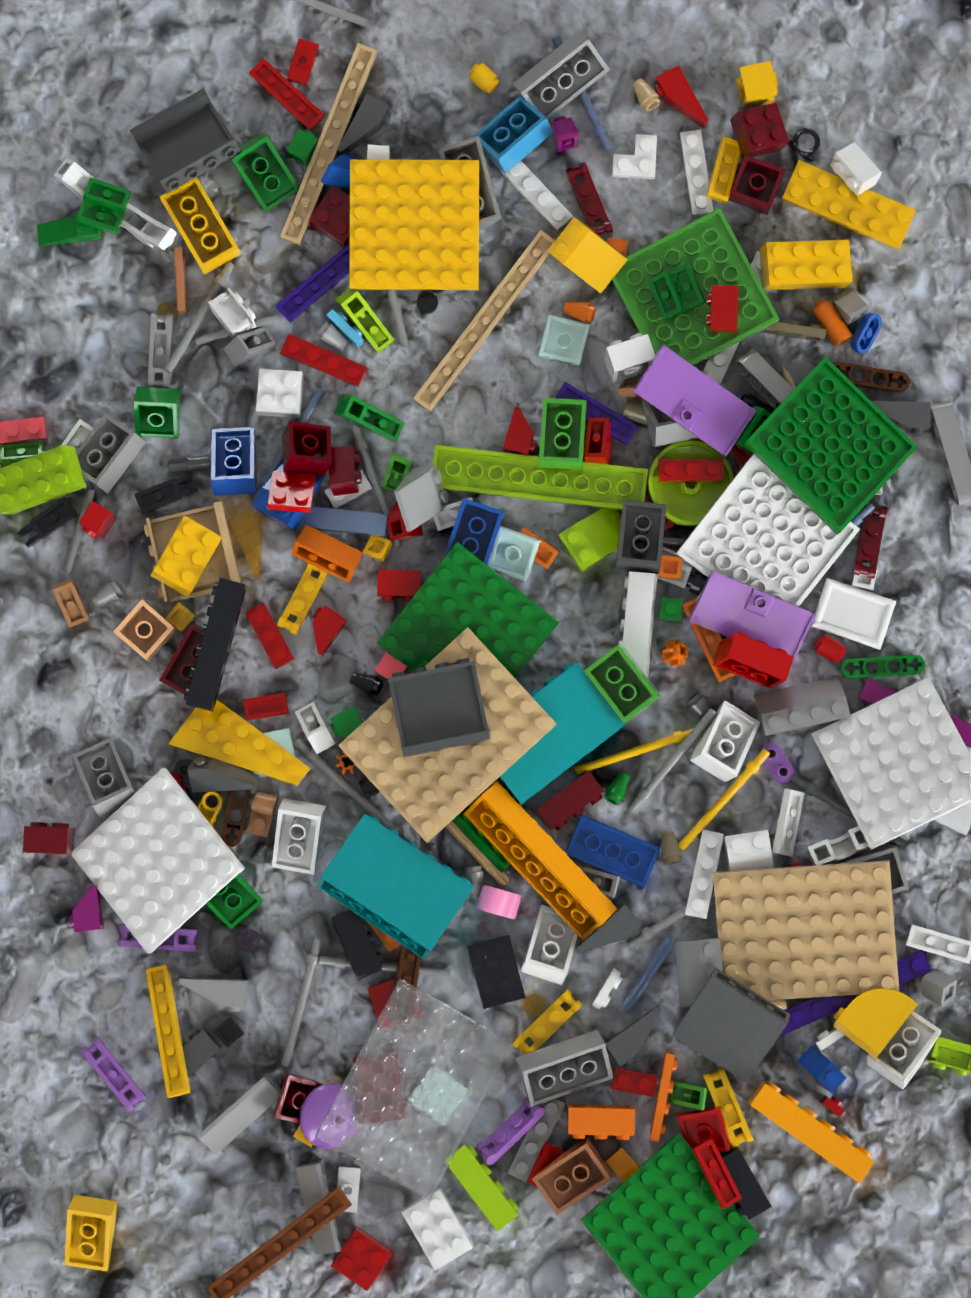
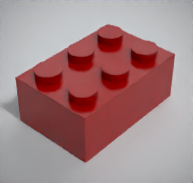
M735 632L720 641L712 665L769 689L787 680L794 658L788 655L787 651L769 647L768 643L761 640L755 641L750 639L747 634L742 632Z

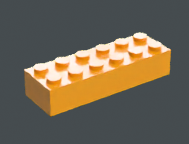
M761 1080L746 1102L860 1184L875 1162L870 1158L872 1154L859 1144L855 1148L852 1145L854 1141L841 1131L838 1135L834 1133L836 1128L824 1119L820 1122L816 1120L818 1115L806 1106L802 1109L799 1108L797 1105L800 1102L789 1094L781 1095L779 1093L781 1089L768 1080L767 1083H764Z

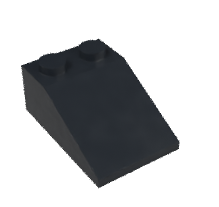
M509 935L467 945L483 1009L526 998Z

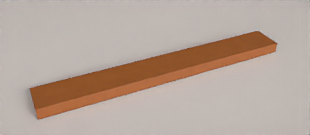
M339 1186L210 1284L207 1289L213 1298H231L352 1206L351 1202Z

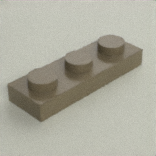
M778 321L760 331L761 333L823 342L826 336V329H821V326L810 324L809 327L801 326V323L796 321H788V323Z

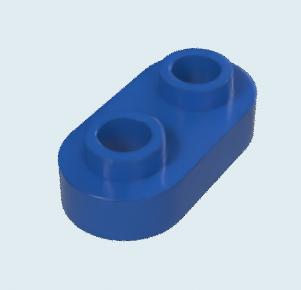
M869 312L863 316L851 338V348L854 352L864 354L869 351L882 326L880 315Z

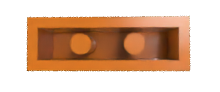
M305 525L295 541L291 555L349 583L357 571L364 553L315 528Z

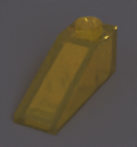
M250 509L228 521L256 579L259 580L262 578L263 536L260 525L264 523L259 513L254 514L253 510Z

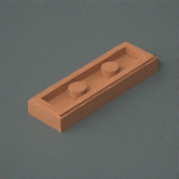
M175 247L177 311L180 315H187L185 252L182 247Z

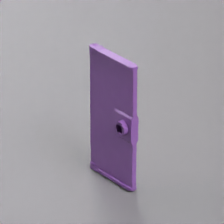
M664 344L660 346L656 356L633 390L635 394L723 456L728 455L756 412L754 408L747 405Z
M711 570L688 621L727 637L735 632L745 633L750 639L755 641L761 640L768 643L769 647L787 651L788 655L794 657L793 664L814 620L815 613Z

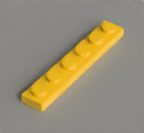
M165 964L146 969L167 1097L172 1098L191 1093L169 966Z

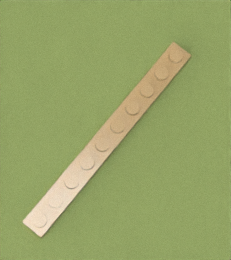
M357 43L280 235L282 240L301 246L310 223L309 218L315 211L325 186L320 181L328 165L337 156V149L345 136L378 51L376 49Z
M542 230L539 231L415 395L413 400L431 413L550 255L548 249L555 242L553 238Z

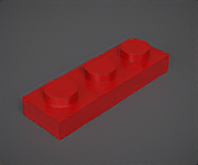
M723 459L658 460V482L724 481Z
M264 602L245 612L276 670L295 660Z
M710 1138L691 1148L720 1208L725 1209L742 1199L713 1139Z

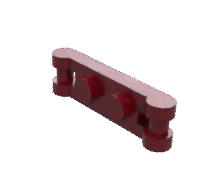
M583 162L579 164V167L566 169L567 178L587 226L598 235L613 232L612 225L597 193L587 164ZM582 175L584 180L577 182L575 177ZM601 220L603 225L596 227L594 223Z
M875 507L874 510L862 519L863 522L861 524L853 567L854 575L864 574L867 575V578H875L888 507ZM876 515L878 520H871L870 516ZM862 562L870 563L869 567L863 566Z

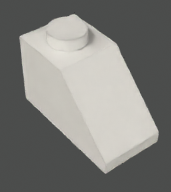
M314 702L295 711L303 731L316 754L336 744Z

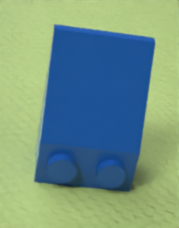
M254 427L212 429L211 484L214 496L257 493Z
M282 463L281 466L276 470V471H282V472H289V471H283V463ZM316 475L314 495L325 476ZM271 476L260 490L252 507L267 517L296 530L305 513L269 510L267 507Z

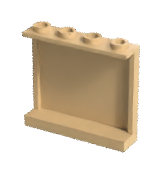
M222 501L214 502L211 506L155 519L146 518L147 524L144 525L146 537H150L152 544L148 546L151 558L155 557L156 563L183 516L190 518L222 537L192 593L188 597L160 582L161 587H158L160 600L164 599L166 604L212 594L214 583L219 582L220 578L242 583Z

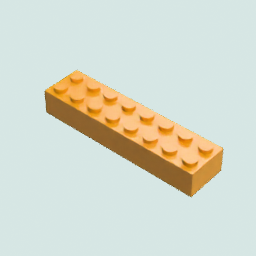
M495 782L464 813L473 825L583 941L617 910L612 901L598 889L597 885L583 873L582 869L567 856L566 852L552 840L551 836L530 817L522 806L498 782Z

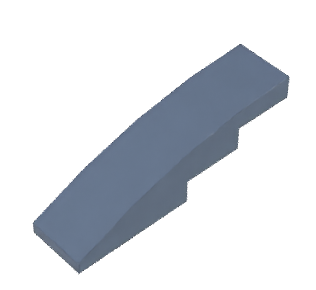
M312 507L311 513L304 514L298 527L304 528L305 525L323 531L386 537L387 518L389 515Z

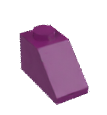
M561 116L554 119V122H551V128L557 152L578 147L579 133L572 117L566 118Z
M92 886L72 910L73 915H70L69 919L70 927L74 928V932L104 929L101 896L97 886Z

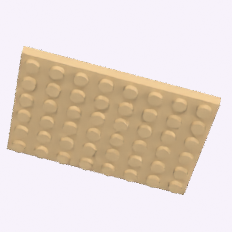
M468 627L425 667L427 670L435 669L436 664L448 662V666L457 664V660L465 658L475 661L491 740L404 758L391 697L338 745L426 843L557 725Z
M889 860L713 872L718 938H720L722 969L725 974L768 1000L860 995L873 989H891L899 992Z

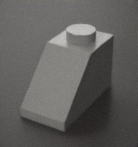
M853 291L849 294L843 292L835 298L834 306L847 327L863 318L869 309L868 305Z
M265 326L237 335L223 349L235 367L251 361L277 344Z

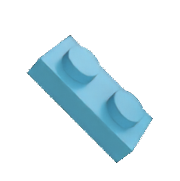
M332 309L326 315L327 319L357 348L364 343L361 337L363 333L356 326L351 328L346 323L348 319L340 311L336 313Z

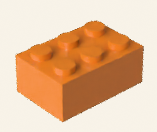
M567 1104V1133L571 1134L572 1138L585 1139V1135H593L594 1139H607V1135H613L618 1140H629L630 1136H635V1108L633 1105Z

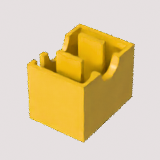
M771 61L739 67L741 76L736 79L742 110L774 103V96L778 93L777 86L779 84L776 71L773 72Z

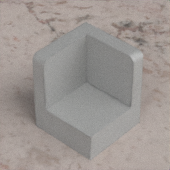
M934 969L922 977L921 995L943 1006L955 998L957 980L938 969Z

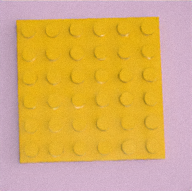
M350 159L349 289L479 290V160Z

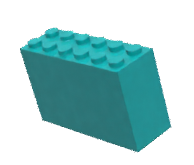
M570 662L561 669L560 672L562 674L555 678L553 675L543 684V689L540 691L535 689L529 693L557 725L499 777L520 805H523L625 726V723L622 722L578 662L574 665Z
M364 814L321 875L316 887L423 960H426L474 887L471 886V882L465 877H458L452 873L453 870L449 866L437 863L435 858L428 852L418 850L412 841L402 839L398 836L397 831L381 825L380 820L375 816Z

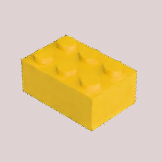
M183 516L150 576L188 597L192 593L222 537L190 518Z

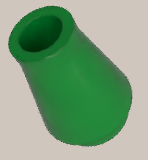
M619 772L617 777L605 789L603 798L614 805H619L624 800L631 777L623 772Z

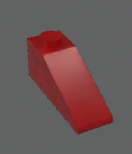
M680 66L657 76L654 88L659 97L662 96L666 103L703 129L706 128L709 120Z

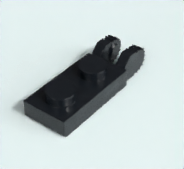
M188 474L177 479L173 478L134 494L143 515L198 492L196 486L189 487L181 492L179 491L178 485L190 482L193 479L192 475Z
M63 497L30 520V523L17 533L20 537H23L35 528L38 534L25 543L29 548L41 539L48 537L78 514L68 499Z

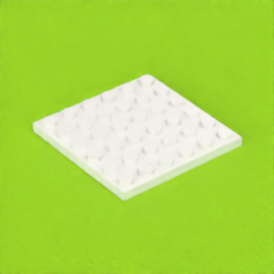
M753 453L676 553L707 577L711 570L799 607L860 528L850 522L837 535Z
M929 677L851 714L849 718L841 719L812 733V737L870 850L971 802V755Z
M162 768L75 848L71 854L147 954H151L244 869V866L166 768Z

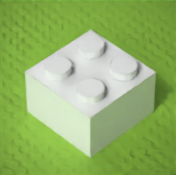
M259 369L256 403L258 416L301 417L304 382L302 371Z

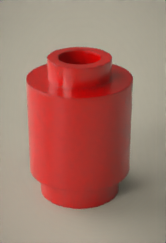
M827 634L823 637L819 635L813 645L816 648L815 653L832 663L834 661L839 663L847 651V648L843 647V643Z

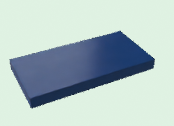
M581 814L565 852L569 857L645 888L661 848Z

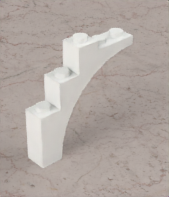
M65 159L53 175L82 200L90 177L94 178L77 163L69 159ZM128 203L121 224L122 228H125L143 244L152 248L155 246L165 250L173 243L174 237L177 234L173 229L154 220Z

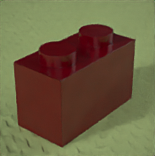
M354 445L331 448L332 463L329 467V486L333 495L359 493V484H362V475L358 471V466H361L360 453H356Z

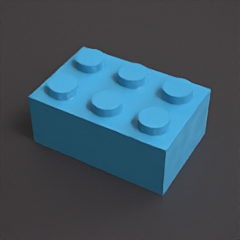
M520 95L473 137H480L484 155L506 174L549 137L553 131L547 118Z

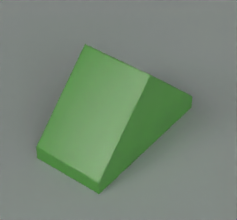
M393 453L381 488L394 493L408 472L414 467L413 461Z
M674 1081L672 1094L669 1095V1103L704 1110L707 1087Z

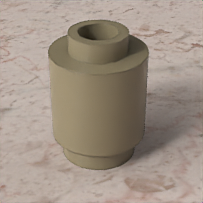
M627 399L623 416H626L628 420L647 425L642 401Z

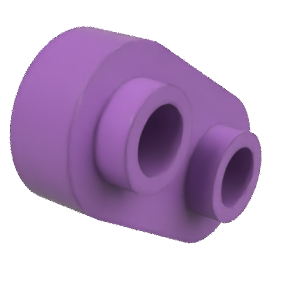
M774 743L764 745L760 752L763 749L775 752L773 758L767 757L763 762L773 779L778 783L789 782L794 775V769L780 747ZM781 768H785L787 770L786 776H781L779 774V770Z

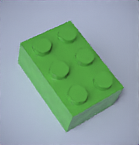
M543 398L539 467L583 469L586 400Z
M622 644L615 646L584 671L623 723L629 722L661 697L660 693Z

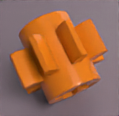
M678 639L664 643L666 648L661 651L663 661L666 664H670L671 667L685 664L684 659L688 657L686 645L679 643Z
M344 752L341 757L336 755L340 763L336 764L335 767H342L343 775L346 773V770H350V773L354 775L353 769L357 766L353 764V766L348 765L346 768L343 762L344 758L348 759L349 757Z

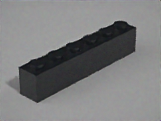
M220 578L219 582L214 583L212 595H215L213 604L209 603L206 613L209 616L208 623L203 625L201 637H204L202 645L197 646L195 658H198L196 667L192 666L189 676V679H192L191 686L186 688L184 700H187L186 705L210 712L214 711L247 586L243 583Z

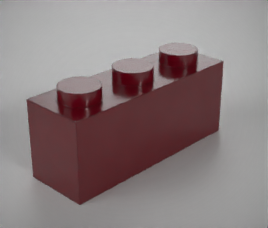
M588 771L536 808V810L550 830L555 828L558 831L568 824L566 819L573 815L576 818L585 812L583 807L588 803H591L593 806L603 799L601 794L604 791L590 771Z

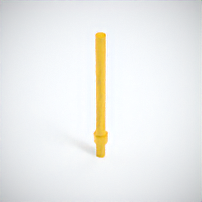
M694 728L683 732L681 730L672 732L670 736L575 766L576 775L674 743L676 745L681 744Z
M763 749L753 761L750 760L747 763L746 769L680 841L678 844L679 848L684 851L752 774L755 775L761 769L759 766L770 755L767 750Z

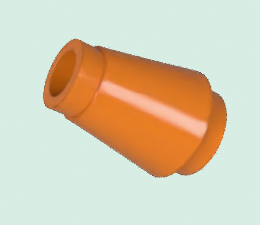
M566 301L563 313L584 323H592L596 313V306L592 305L591 302Z

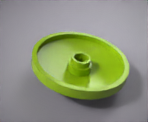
M681 441L665 448L652 463L647 480L648 493L652 503L666 504L665 519L677 525L695 527L734 477L726 458L711 446L700 441ZM723 459L724 481L658 482V460Z

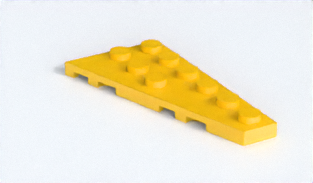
M216 700L213 712L195 708L168 743L169 746L208 758H215L233 766L272 777L295 786L299 785L310 770L307 765L218 700Z

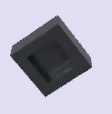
M229 1017L214 1030V1033L227 1048L245 1034L232 1017Z

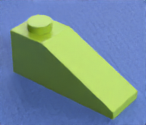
M348 288L335 299L347 317L363 333V336L377 353L394 341V338L357 290H350Z

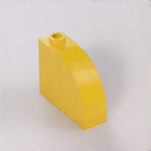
M869 990L857 996L846 1009L841 1007L834 1016L836 1022L833 1026L876 1059L918 1003L896 990Z

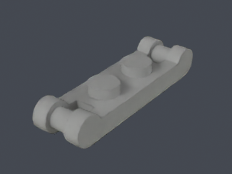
M151 313L148 387H171V373L166 372L164 368L172 356L173 313H166V315ZM158 323L165 324V330H158ZM156 373H163V380L156 379Z

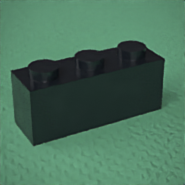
M351 910L331 917L332 924L357 981L381 971V964L384 961L380 952H375L372 944L375 943L371 931L366 932L364 927L366 920Z
M733 1148L721 1155L742 1197L736 1205L741 1216L746 1215L750 1220L771 1208L770 1202L739 1148Z

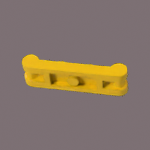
M308 563L288 605L277 623L278 627L286 628L294 635L298 634L329 574L328 572ZM313 570L320 573L318 579L311 576ZM290 615L297 617L295 623L288 620Z
M569 989L565 990L513 1041L512 1045L515 1048L518 1047L523 1052L522 1055L536 1051L583 1005L579 1000L576 1001L571 996L572 993ZM564 1001L570 1006L567 1011L560 1006ZM528 1036L534 1041L530 1047L525 1042Z
M718 1068L716 1072L711 1074L709 1072L703 1074L715 1107L721 1106L732 1148L738 1147L739 1143L747 1141V1143L752 1141V1135L724 1068ZM721 1079L723 1085L715 1088L713 1082ZM741 1127L743 1133L735 1135L733 1130Z

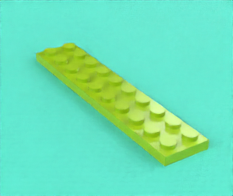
M435 445L433 464L436 465L437 470L441 473L443 490L622 510L623 500L645 502L648 469L583 462L582 470L539 467L538 456Z

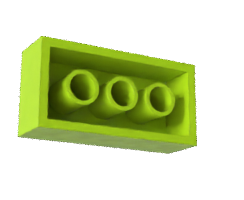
M61 445L0 468V514L14 515L86 488L75 447Z

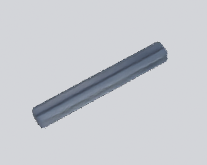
M669 937L663 939L621 1003V1010L626 1013L631 1012L675 945L674 940Z

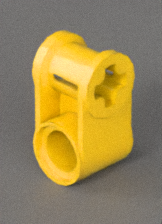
M208 792L203 796L197 807L212 827L223 806V796L219 792ZM211 795L216 796L218 799V804L214 808L208 804V798Z

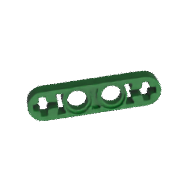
M919 655L847 659L841 664L840 672L843 677L848 679L917 675L924 670L925 661ZM902 659H905V664H910L913 662V659H916V663H920V667L916 671H914L913 667H906V672H903L904 664ZM895 660L898 662L899 669L897 672L888 670L887 664L889 661ZM872 661L877 664L878 669L876 673L871 674L867 672L866 664ZM859 662H862L861 669L863 675L859 674L860 670H855L852 672V675H849V672L844 669L848 666V663H851L852 667H859Z

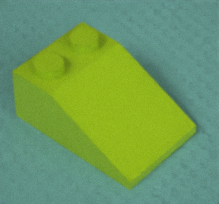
M602 508L558 535V539L581 574L617 551L621 516L615 509Z

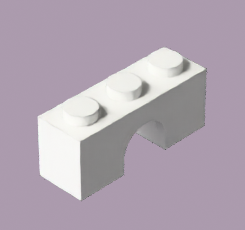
M859 826L848 830L846 834L833 840L826 839L807 847V854L812 865H828L851 858L870 850Z

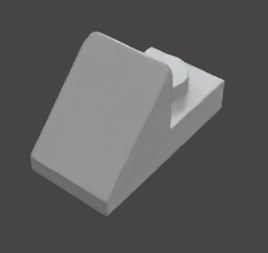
M583 867V873L597 885L598 889L605 896L615 898L620 880L619 876Z

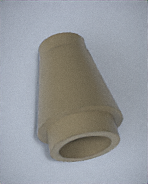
M674 832L662 833L661 860H663L665 865L681 862L680 857H682V853Z

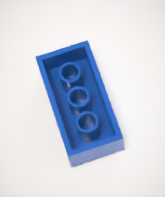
M463 498L444 557L458 541L487 564L505 511Z

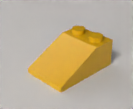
M575 217L548 249L551 255L599 293L604 291L628 260Z
M80 1195L73 1196L67 1209L64 1265L108 1271L116 1223L117 1201Z

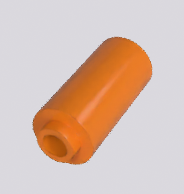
M824 298L814 304L815 309L812 312L822 328L826 329V334L834 347H838L853 337L831 300L826 301Z

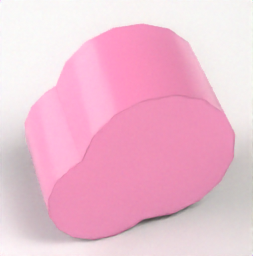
M482 884L476 909L515 920L522 895Z

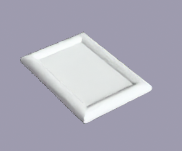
M826 578L811 627L880 650L896 601Z

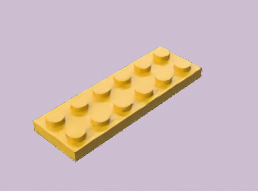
M798 160L781 199L899 250L916 212L911 207L869 189L857 196L847 187L841 177L801 160Z

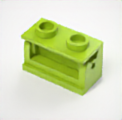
M938 1037L930 1050L927 1061L933 1062L932 1067L945 1070L946 1066L954 1068V1073L967 1076V1072L971 1073V1045Z

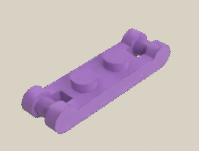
M119 924L121 936L118 939V946L143 948L136 938L135 940H129L130 930L125 924ZM178 928L157 949L195 952L194 936H197V930ZM180 935L186 936L185 944H179Z
M97 1036L89 1047L85 1046L81 1050L84 1057L128 1111L134 1109L137 1102H142L147 1098L143 1090L139 1088L100 1037ZM97 1050L102 1053L98 1059L93 1055ZM129 1089L134 1093L130 1098L124 1094Z
M525 1097L523 1104L485 1141L479 1142L475 1150L480 1156H483V1160L487 1165L494 1164L543 1117L545 1109L540 1104L531 1107L528 1098Z

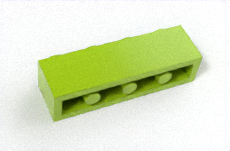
M464 1143L444 1158V1162L498 1232L518 1216L517 1209L519 1207L512 1197L508 1199L504 1195L505 1188L501 1182L492 1179L490 1176L492 1171L485 1162L481 1164L477 1159L479 1154L472 1144L467 1146Z

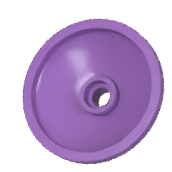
M326 1083L315 1088L306 1097L300 1111V1126L304 1136L310 1143L322 1149H335L343 1146L353 1138L360 1125L358 1097L350 1088L339 1083ZM339 1115L338 1122H335V1118Z

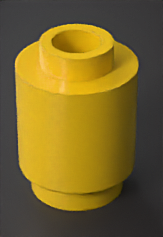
M476 63L469 71L471 74L469 79L483 92L488 94L494 92L501 82L498 80V76L484 63L480 65Z

